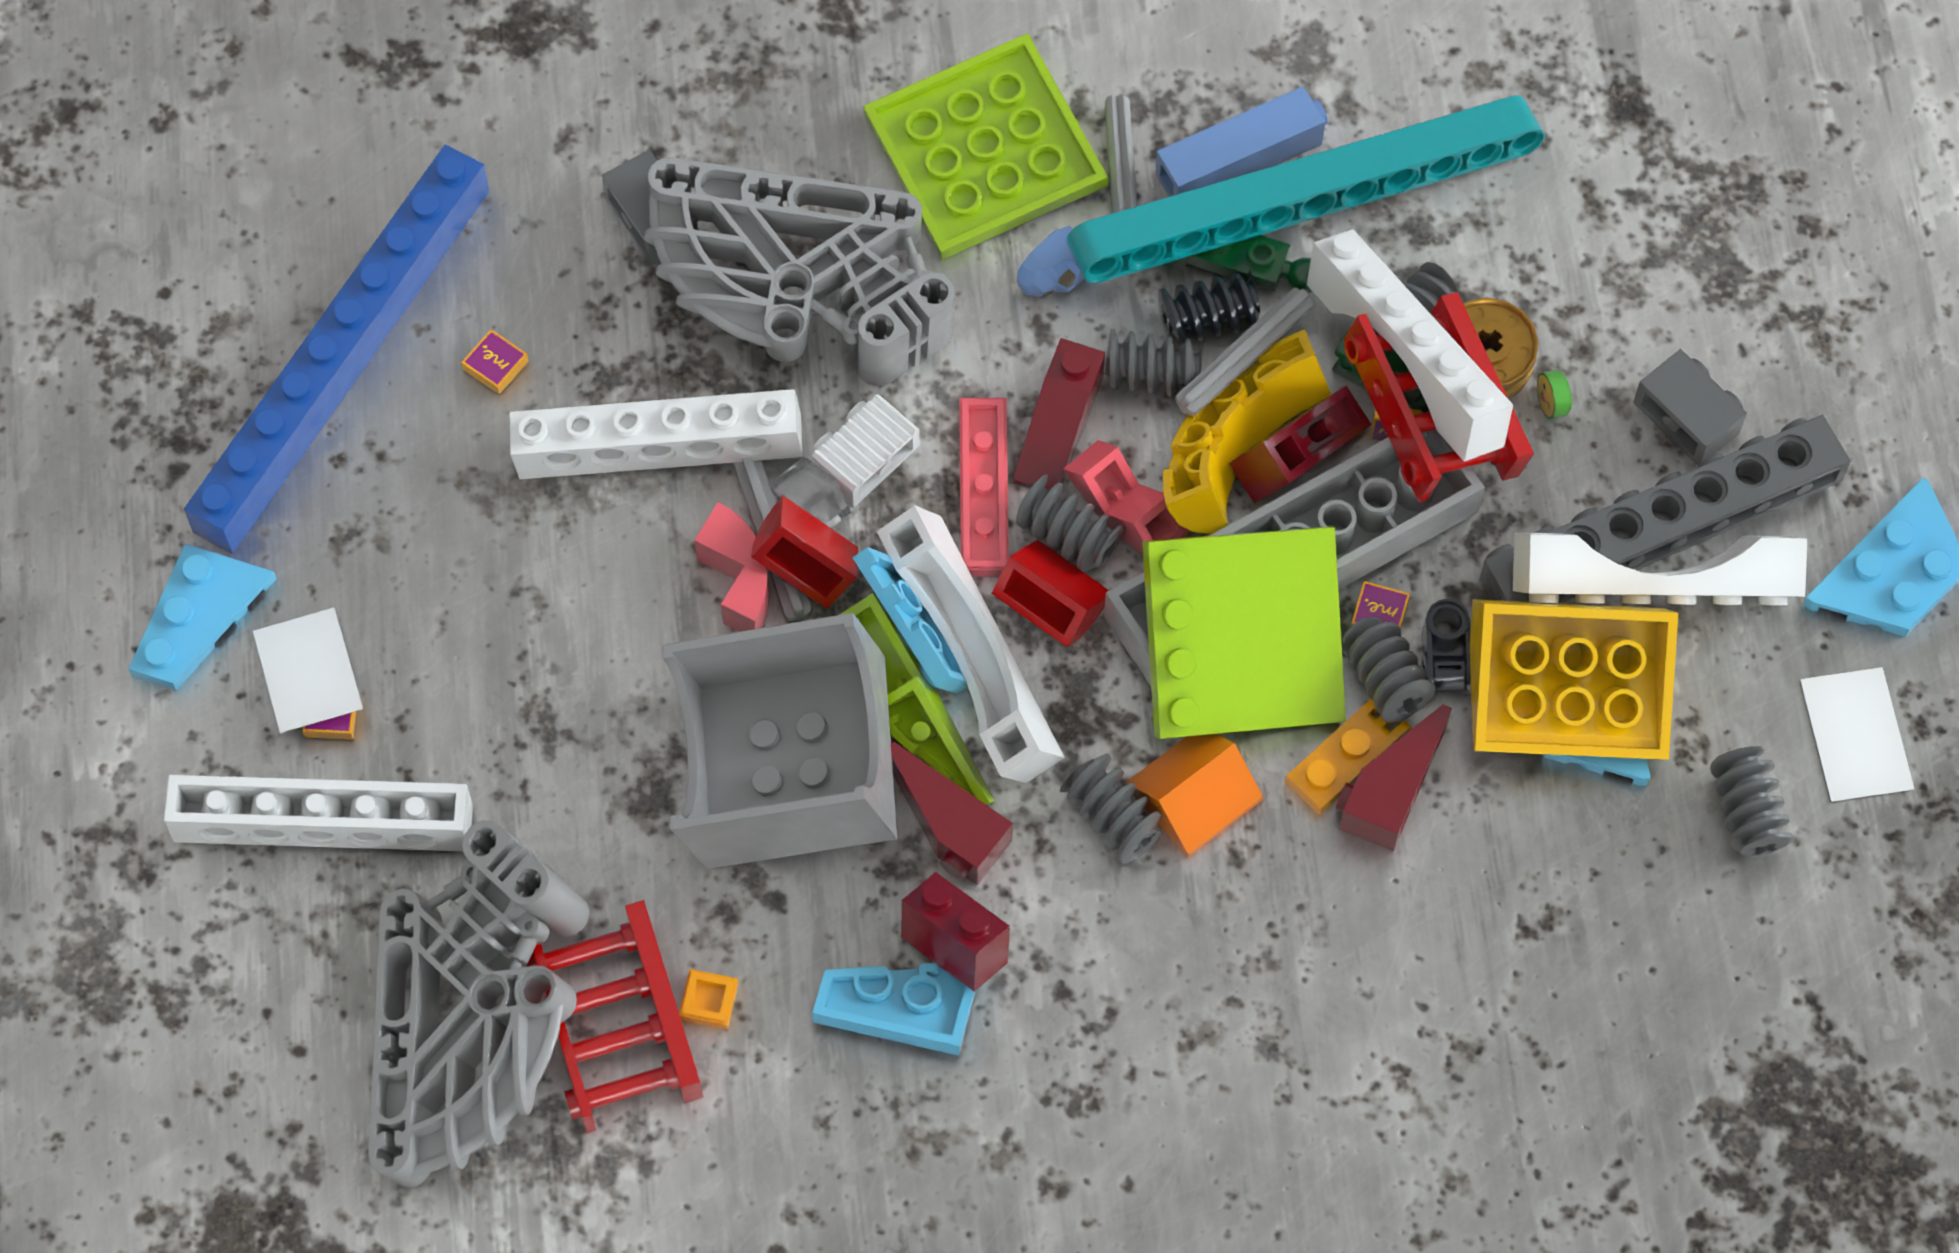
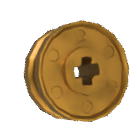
M1488 297L1469 300L1464 303V307L1508 399L1522 391L1532 375L1539 344L1535 326L1523 310L1505 300Z

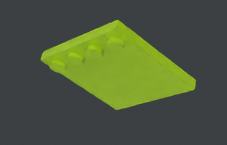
M1028 33L863 106L864 115L905 192L912 194L919 200L922 206V224L941 260L1109 186L1105 170Z
M1335 527L1142 541L1155 738L1164 739L1346 722Z

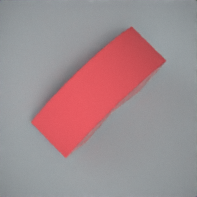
M1097 440L1063 468L1087 504L1091 503L1095 506L1094 512L1099 518L1107 514L1110 517L1108 527L1112 531L1120 524L1124 526L1125 531L1122 540L1142 555V541L1179 539L1185 537L1190 532L1188 529L1180 526L1169 513L1163 492L1138 483L1117 446Z
M717 502L694 540L697 561L736 579L721 603L723 624L739 632L763 628L769 608L767 568L751 558L752 546L756 536L739 515Z

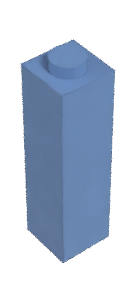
M1302 86L1157 150L1155 175L1168 197L1278 165L1322 145L1325 125L1328 122L1326 112L1320 101L1317 99L1312 100L1305 87Z

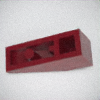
M1060 338L1045 376L1013 476L1014 484L1030 489L1037 480L1048 474L1045 486L1047 490L1058 482L1063 484L1066 476L1063 468L1072 461L1104 379V351Z
M1345 385L1231 461L1229 465L1253 502L1256 503L1295 480L1372 424L1347 385Z
M1444 704L1363 767L1355 785L1348 782L1345 783L1335 808L1343 812L1339 826L1340 830L1391 851L1395 850L1448 726L1452 711L1451 707Z
M893 741L891 744L893 777L937 858L941 860L940 865L954 878L964 880L966 877L978 885L1012 842L1013 823Z

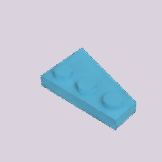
M185 544L129 666L131 676L177 691L215 649L214 643L233 622L237 624L248 612L247 606L262 590L266 592L277 580L274 571Z
M867 547L852 557L920 662V670L927 682L934 688L943 689L955 694H959L968 688L959 665L943 635L912 589L898 574L889 555Z
M936 963L919 964L918 969L888 970L885 966L824 970L812 1012V1022L959 1056L976 991H972L943 968L938 967Z

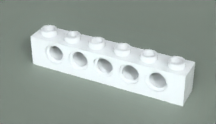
M795 389L510 412V455L519 479L743 462L742 458L747 457L752 458L753 461L803 457L801 413Z
M169 775L164 823L175 843L463 851V838L472 824L473 803L467 784Z

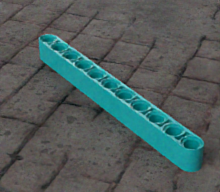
M1510 96L1095 218L1073 228L1068 234L1066 241L1085 280L1089 283H1100L1523 157L1535 151L1543 143L1545 133L1526 100L1522 96Z

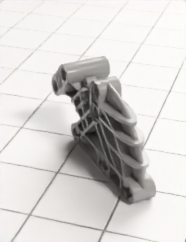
M673 157L657 160L650 167L648 172L650 228L645 231L644 240L655 246L661 262L657 266L656 275L663 280L673 283L681 294L676 299L678 306L701 314L722 330L740 339L764 346L768 355L780 362L794 361L804 353L814 310L823 316V321L843 333V339L846 343L850 345L858 344V373L866 383L874 386H883L891 383L908 371V358L914 366L920 364L921 351L926 358H929L950 342L953 334L955 286L946 275L927 271L921 254L916 252L914 245L921 236L922 206L919 200L912 194ZM669 182L673 183L671 188H666ZM691 187L695 188V193H691ZM783 201H787V207H783ZM815 205L855 211L863 215L849 217L809 211L799 207ZM875 215H880V221L875 220ZM690 216H695L697 221L713 223L720 233L693 229ZM903 219L904 223H897V220ZM775 232L824 239L826 241L796 259ZM897 250H906L908 254L906 262L909 269L903 273L899 272V259L891 255ZM709 258L745 263L751 271L718 267ZM794 286L803 290L798 295H788L783 292L785 288ZM843 286L839 291V306L842 311L848 310V317L834 307L827 308L818 301ZM788 328L796 332V334L789 338H782L777 336L775 332Z
M483 820L477 822L467 830L463 838L462 848L463 853L470 862L466 863L461 869V876L443 887V892L426 901L412 890L401 888L391 892L381 904L368 1156L369 1163L375 1171L402 1187L412 1188L418 1186L427 1179L430 1172L451 1165L455 1170L463 1169L468 1162L470 1153L483 1146L486 1142H489L492 1146L502 1143L507 1124L518 1112L522 1116L531 1113L537 1084L541 1080L551 1059L560 1025L572 1015L576 1007V992L570 984L544 966L522 968L521 966L523 963H528L536 944H542L549 936V929L560 936L567 937L581 931L588 922L589 906L585 899L541 858L492 821ZM463 894H465L460 904L454 901ZM450 899L449 906L455 912L448 925L445 926L442 923L441 914L436 907ZM518 941L513 952L510 949H508L510 946H512L514 943ZM501 953L507 958L512 957L514 959L507 970L493 971L487 965L488 962ZM412 962L411 1002L409 1010L404 1016L406 971ZM441 973L465 997L438 1026ZM551 988L548 997L540 1003L544 992ZM504 994L502 1002L494 1008L497 999ZM483 1060L482 1076L474 1084L475 1068ZM445 1103V1109L435 1115V1113Z

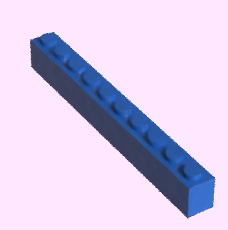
M444 144L183 508L194 534L231 554L236 551L490 192L483 163Z

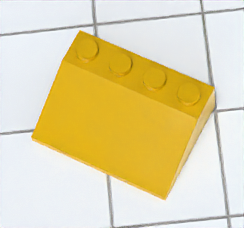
M1473 599L1470 634L1473 750L1669 760L1679 613L1665 608Z

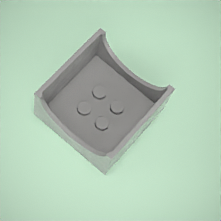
M854 613L662 645L663 659L672 674L681 705L688 755L686 804L682 815L670 816V829L707 869L897 839L885 656Z

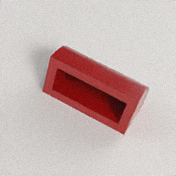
M782 495L758 530L752 546L751 558L826 609L837 600L858 576V566L852 558L858 554V546Z
M1035 540L1009 557L991 594L1068 648L1078 641L1105 608V595L1109 590L1042 542Z

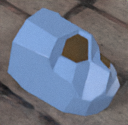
M1067 226L1053 231L1021 264L1017 271V284L1026 295L1037 297L1048 296L1054 291L1070 292L1084 279L1066 241L1068 234L1073 229L1072 227Z

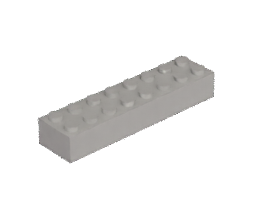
M1437 430L1422 433L1432 456L1454 451ZM1386 438L1209 536L1335 527L1338 590L1478 513L1485 487L1472 468L1467 467L1441 474L1442 478L1426 501L1418 502L1412 487L1405 483L1401 474L1400 461L1389 438ZM1144 572L1106 592L1104 617L1151 686Z

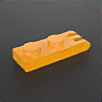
M1370 699L1286 775L1285 784L1320 816L1339 798L1346 782L1354 785L1363 767L1413 728L1406 720L1390 732L1387 728L1392 723L1383 721L1382 715L1378 718L1373 716L1377 710L1374 707L1373 700Z

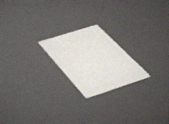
M334 607L253 631L280 733L363 709Z
M1883 667L1800 679L1831 802L1915 790Z

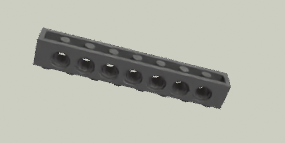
M1823 414L1808 421L1806 418H1799L1787 424L1776 435L1766 439L1764 436L1754 437L1745 442L1734 453L1723 456L1720 453L1712 455L1703 460L1692 471L1681 474L1678 471L1670 473L1661 478L1655 487L1641 493L1638 490L1628 491L1619 496L1613 505L1599 511L1596 508L1586 509L1577 514L1571 520V523L1557 529L1554 526L1544 527L1535 533L1578 535L1599 554L1619 565L1637 571L1842 482L1851 460ZM1779 458H1790L1794 460L1798 466H1787L1783 464ZM1737 476H1749L1757 484H1745ZM1695 494H1707L1711 496L1715 502H1702L1695 496ZM1653 512H1665L1673 520L1662 521L1656 518ZM1616 529L1623 530L1631 538L1619 539L1611 531ZM1510 544L1500 546L1487 555L1479 580L1491 600L1529 602L1528 593L1513 591L1514 547ZM1559 594L1558 603L1575 598V594Z

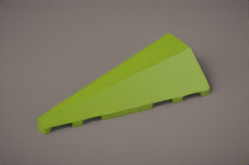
M872 593L839 614L854 613L885 656L890 735L909 752L916 754L927 765L987 806L993 804L995 800L938 692L924 678L920 670V662L877 595Z

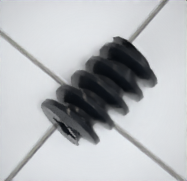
M1250 270L1247 274L1246 283L1239 273H1231L1228 287L1221 277H1213L1210 292L1203 281H1195L1192 296L1183 284L1175 287L1174 299H1172L1165 288L1158 289L1159 309L1164 330L1167 336L1173 333L1180 345L1183 344L1186 339V332L1190 329L1198 341H1202L1205 326L1210 325L1216 337H1221L1223 322L1228 321L1233 331L1240 333L1241 318H1247L1251 326L1259 320V298L1255 280Z

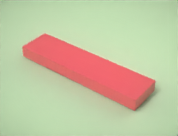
M959 398L961 556L972 577H1000L1009 559L1006 398Z

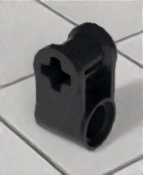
M1438 600L1427 611L1422 628L1421 666L1427 672L1426 680H1430L1434 684L1435 690H1463L1465 695H1471L1470 617L1468 611L1463 604L1456 600ZM1439 621H1446L1453 624L1457 631L1453 634H1443L1435 628L1434 624Z

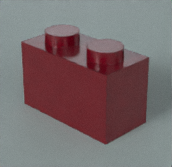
M937 872L933 873L902 899L901 938L975 992L1008 964L1010 925Z

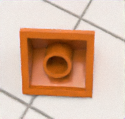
M1218 734L1186 736L1125 782V785L1131 782L1135 783L1137 788L1132 795L1137 800L1145 796L1149 799V803L1145 808L1149 814L1156 811L1162 814L1158 825L1187 858L1263 800V795L1235 743Z

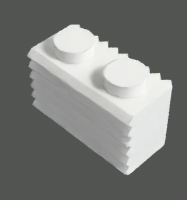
M879 394L875 395L867 403L861 401L856 404L848 413L845 420L846 424L841 426L839 431L834 434L832 432L824 434L816 442L812 450V467L816 478H820L823 484H827L829 489L833 490L837 496H840L844 502H847L851 508L857 506L920 446L919 429Z

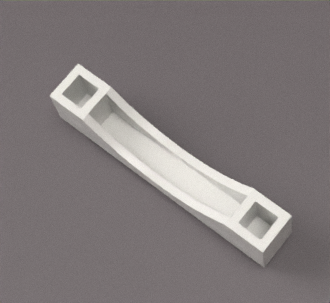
M1352 229L1314 242L1307 286L1331 313L1347 314L1355 318L1358 315H1367L1372 328L1392 346L1407 366L1425 399L1437 432L1465 462L1503 448L1513 404L1363 239Z
M914 505L878 530L877 533L896 571L925 607L959 665L974 703L979 735L999 775L1027 783L1064 759L1065 757L942 517Z
M1514 533L1513 591L1528 593L1529 602L1558 603L1559 594H1575L1576 603L1602 604L1605 603V594L1621 595V603L1651 604V595H1667L1668 604L1691 605L1697 603V595L1713 596V604L1742 605V596H1758V604L1787 605L1788 596L1805 597L1807 538L1742 536L1725 551L1703 563L1677 571L1647 573L1639 572L1611 561L1593 550L1578 535L1563 533Z

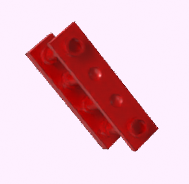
M1458 292L1441 296L1430 314L1507 397ZM1366 314L1356 317L1344 338L1346 356L1357 368L1400 461L1402 477L1405 483L1412 487L1418 502L1426 501L1442 478L1441 474L1490 462L1492 465H1495L1502 481L1520 476L1533 457L1534 452L1513 409L1503 448L1465 462L1455 451L1432 456L1422 435L1424 432L1436 430L1431 413L1428 411L1413 415L1403 392L1418 389L1416 381L1410 371L1394 375L1384 352L1394 349L1380 334H1375Z
M644 900L625 905L628 922L620 925L621 930L544 953L541 944H536L526 964L527 967L544 966L551 971H555L627 949L628 954L635 951L638 952L642 967L633 970L634 975L576 992L577 1002L572 1015L640 994L642 999L651 996L656 1013L647 1015L648 1021L572 1044L565 1022H562L560 1025L558 1038L573 1088L564 1091L572 1120L583 1118L587 1133L597 1131L591 1109L665 1086H669L670 1090L680 1088L684 1103L704 1098L701 1082ZM551 988L545 991L546 997L550 994ZM651 1040H655L656 1044L666 1043L670 1059L661 1061V1067L590 1089H584L577 1063Z

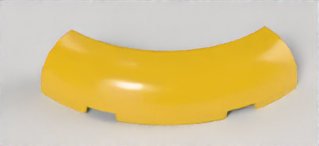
M1305 329L1274 343L1254 362V365L1241 373L1196 416L1188 414L1171 443L1173 456L1169 468L1163 471V493L1169 513L1180 526L1195 533L1213 534L1228 526L1227 503L1232 484L1236 478V474L1229 463L1268 437L1284 423L1331 395Z

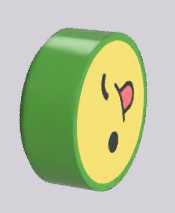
M1560 370L1540 373L1537 378V394L1544 415L1548 419L1567 416L1572 406L1571 391L1567 378Z

